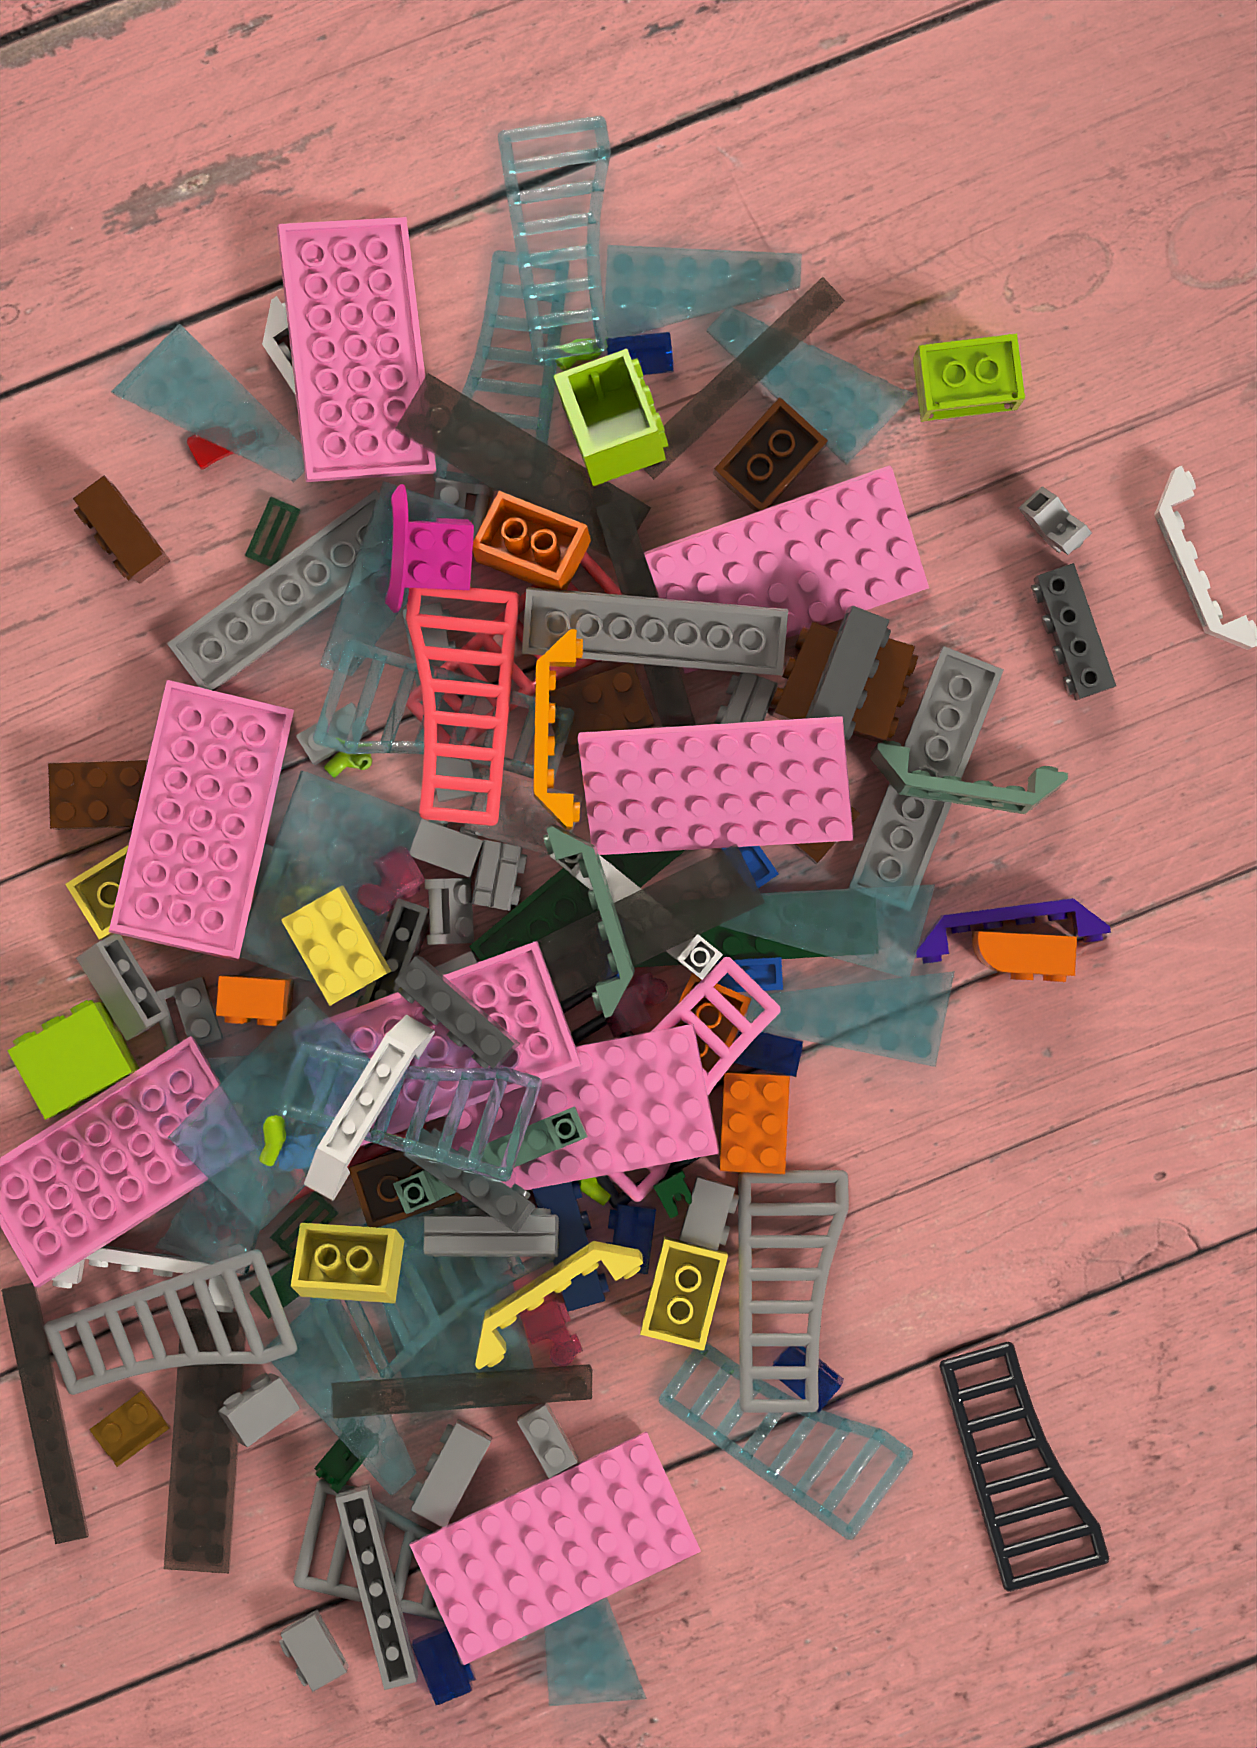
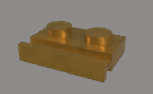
M141 1390L89 1430L107 1455L115 1462L116 1467H118L170 1429L171 1426L164 1420L162 1414L146 1392Z

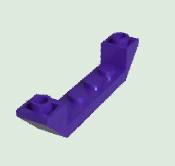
M1074 898L941 915L914 950V958H922L923 964L941 962L942 955L949 954L946 928L950 927L952 934L971 931L970 925L983 923L984 929L1003 927L1004 920L1015 919L1016 925L1035 923V916L1048 915V921L1068 919L1067 912H1071L1074 936L1083 937L1084 943L1102 941L1103 934L1111 933V929L1108 924Z

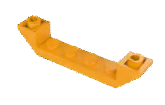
M570 629L536 661L533 797L565 830H572L573 822H579L580 802H573L574 794L547 793V789H554V769H548V756H554L555 736H548V723H555V703H549V690H555L556 671H550L549 666L575 667L576 658H582L583 639L576 638V629Z

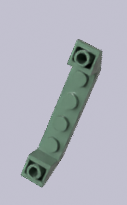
M895 741L877 743L870 756L872 762L899 795L1020 814L1028 813L1057 791L1068 779V773L1058 772L1056 767L1042 766L1036 768L1028 777L1027 791H1025L1020 786L996 787L989 781L964 782L960 777L951 775L943 776L942 778L930 776V773L920 770L908 773L910 748L902 747L900 743Z
M556 824L550 825L546 828L548 834L543 835L548 854L554 853L556 860L582 853L583 858L578 859L583 878L589 877L593 890L588 891L593 910L599 908L602 921L598 922L600 935L603 941L609 940L612 952L607 954L609 964L613 973L619 972L617 977L597 982L595 986L596 992H592L596 1010H603L604 1016L607 1018L612 1016L635 970L597 847Z
M574 1106L472 1149L469 1152L477 1157L474 1163L482 1169L489 1165L498 1172L503 1173L587 1138L588 1135ZM425 1170L393 1184L406 1214L456 1193Z

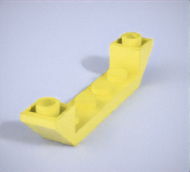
M592 1241L486 1310L476 1351L475 1365L478 1370L486 1365L488 1368L493 1367L504 1358L506 1342L496 1329L497 1327L501 1329L508 1327L517 1319L516 1315L523 1310L532 1311L544 1302L543 1297L553 1291L556 1294L562 1292L571 1285V1279L580 1273L585 1276L594 1271L599 1266L598 1262L602 1260L615 1281L622 1277L628 1279L640 1271V1265L643 1264L642 1253L639 1249Z

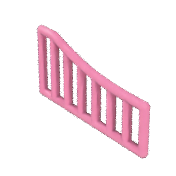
M724 957L651 1032L673 1028L680 1020H683L687 1025L694 1024L695 1033L720 1057L709 1073L703 1069L709 1095L729 1067L780 1013L781 1008L730 957ZM726 973L765 1009L752 1023L714 988ZM704 996L742 1033L730 1047L691 1011ZM671 1163L646 1167L651 1173L638 1186L623 1172L609 1174L608 1176L633 1201L640 1202L654 1188L653 1186L665 1177Z

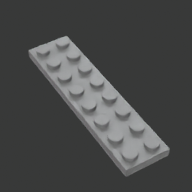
M377 490L373 491L167 643L196 684L200 688L215 691L392 560L393 514L391 509Z
M527 587L522 654L544 655L570 629H576V638L583 639V656L580 659L782 676L788 609Z
M945 646L942 647L904 744V747L910 748L908 773L920 770L930 773V776L942 778L943 776L951 775L962 778L1004 669ZM889 783L848 888L910 911L952 803L899 795Z

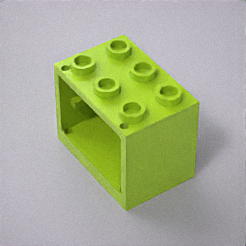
M1017 333L919 345L913 356L921 422L1015 411L1025 400ZM1008 403L1010 408L1006 409L1004 404Z
M627 349L553 375L562 406L593 486L666 460L663 448L669 445L664 433L663 423L659 413H656L648 385L646 386L643 379L644 375L637 358L631 360Z
M86 1000L70 1009L72 1012L71 1016L67 1018L64 1015L57 1016L41 1025L44 1029L38 1034L36 1031L27 1032L14 1039L13 1043L15 1046L7 1050L45 1120L56 1117L140 1069L103 1002L94 1003L93 1000Z

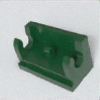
M682 1168L653 1186L670 1219L678 1215L676 1202L672 1199L673 1196L677 1201H680L682 1199L681 1194H683L685 1201L689 1205L692 1203L691 1192L684 1180L685 1173Z
M356 1418L314 1468L316 1475L319 1478H324L330 1484V1488L338 1493L376 1448L381 1438Z

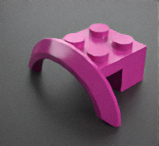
M400 484L391 495L393 514L392 560L389 587L385 596V603L393 613L400 611L404 588L470 590L474 525L468 519L436 518V522L408 521L406 487L404 484Z

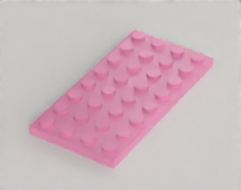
M407 217L278 224L277 235L306 482L435 473L436 463Z
M890 465L643 552L659 598L788 609L786 638L800 634L803 626L809 629L812 622L823 626L843 619L847 608L850 606L868 610L929 588L894 472ZM682 667L685 674L698 670V668Z
M166 681L109 932L234 961L239 960L294 710L179 682Z
M843 716L582 732L578 735L591 844L597 847L599 855L853 840Z
M535 941L443 975L520 1043L499 1068L493 1069L489 1066L485 1069L471 1057L474 1052L467 1045L464 1044L460 1047L446 1035L450 1031L441 1022L438 1025L433 1024L422 1014L425 1009L416 1000L413 1003L408 1002L398 992L291 1031L326 1131L331 1126L385 1035L405 1015L435 1030V1033L419 1060L414 1057L360 1146L582 1066L538 942Z
M694 1024L576 1046L582 1066L445 1115L451 1147L456 1151L460 1147L470 1151L575 1106L588 1135L587 1138L501 1173L504 1175L501 1182L510 1188L515 1183L524 1190L719 1153ZM462 1196V1202H467L468 1200Z
M190 1036L0 1158V1227L34 1287L39 1288L259 1146L197 1042Z
M647 1432L641 1433L558 1473L550 1479H544L409 1544L464 1665L701 1552Z

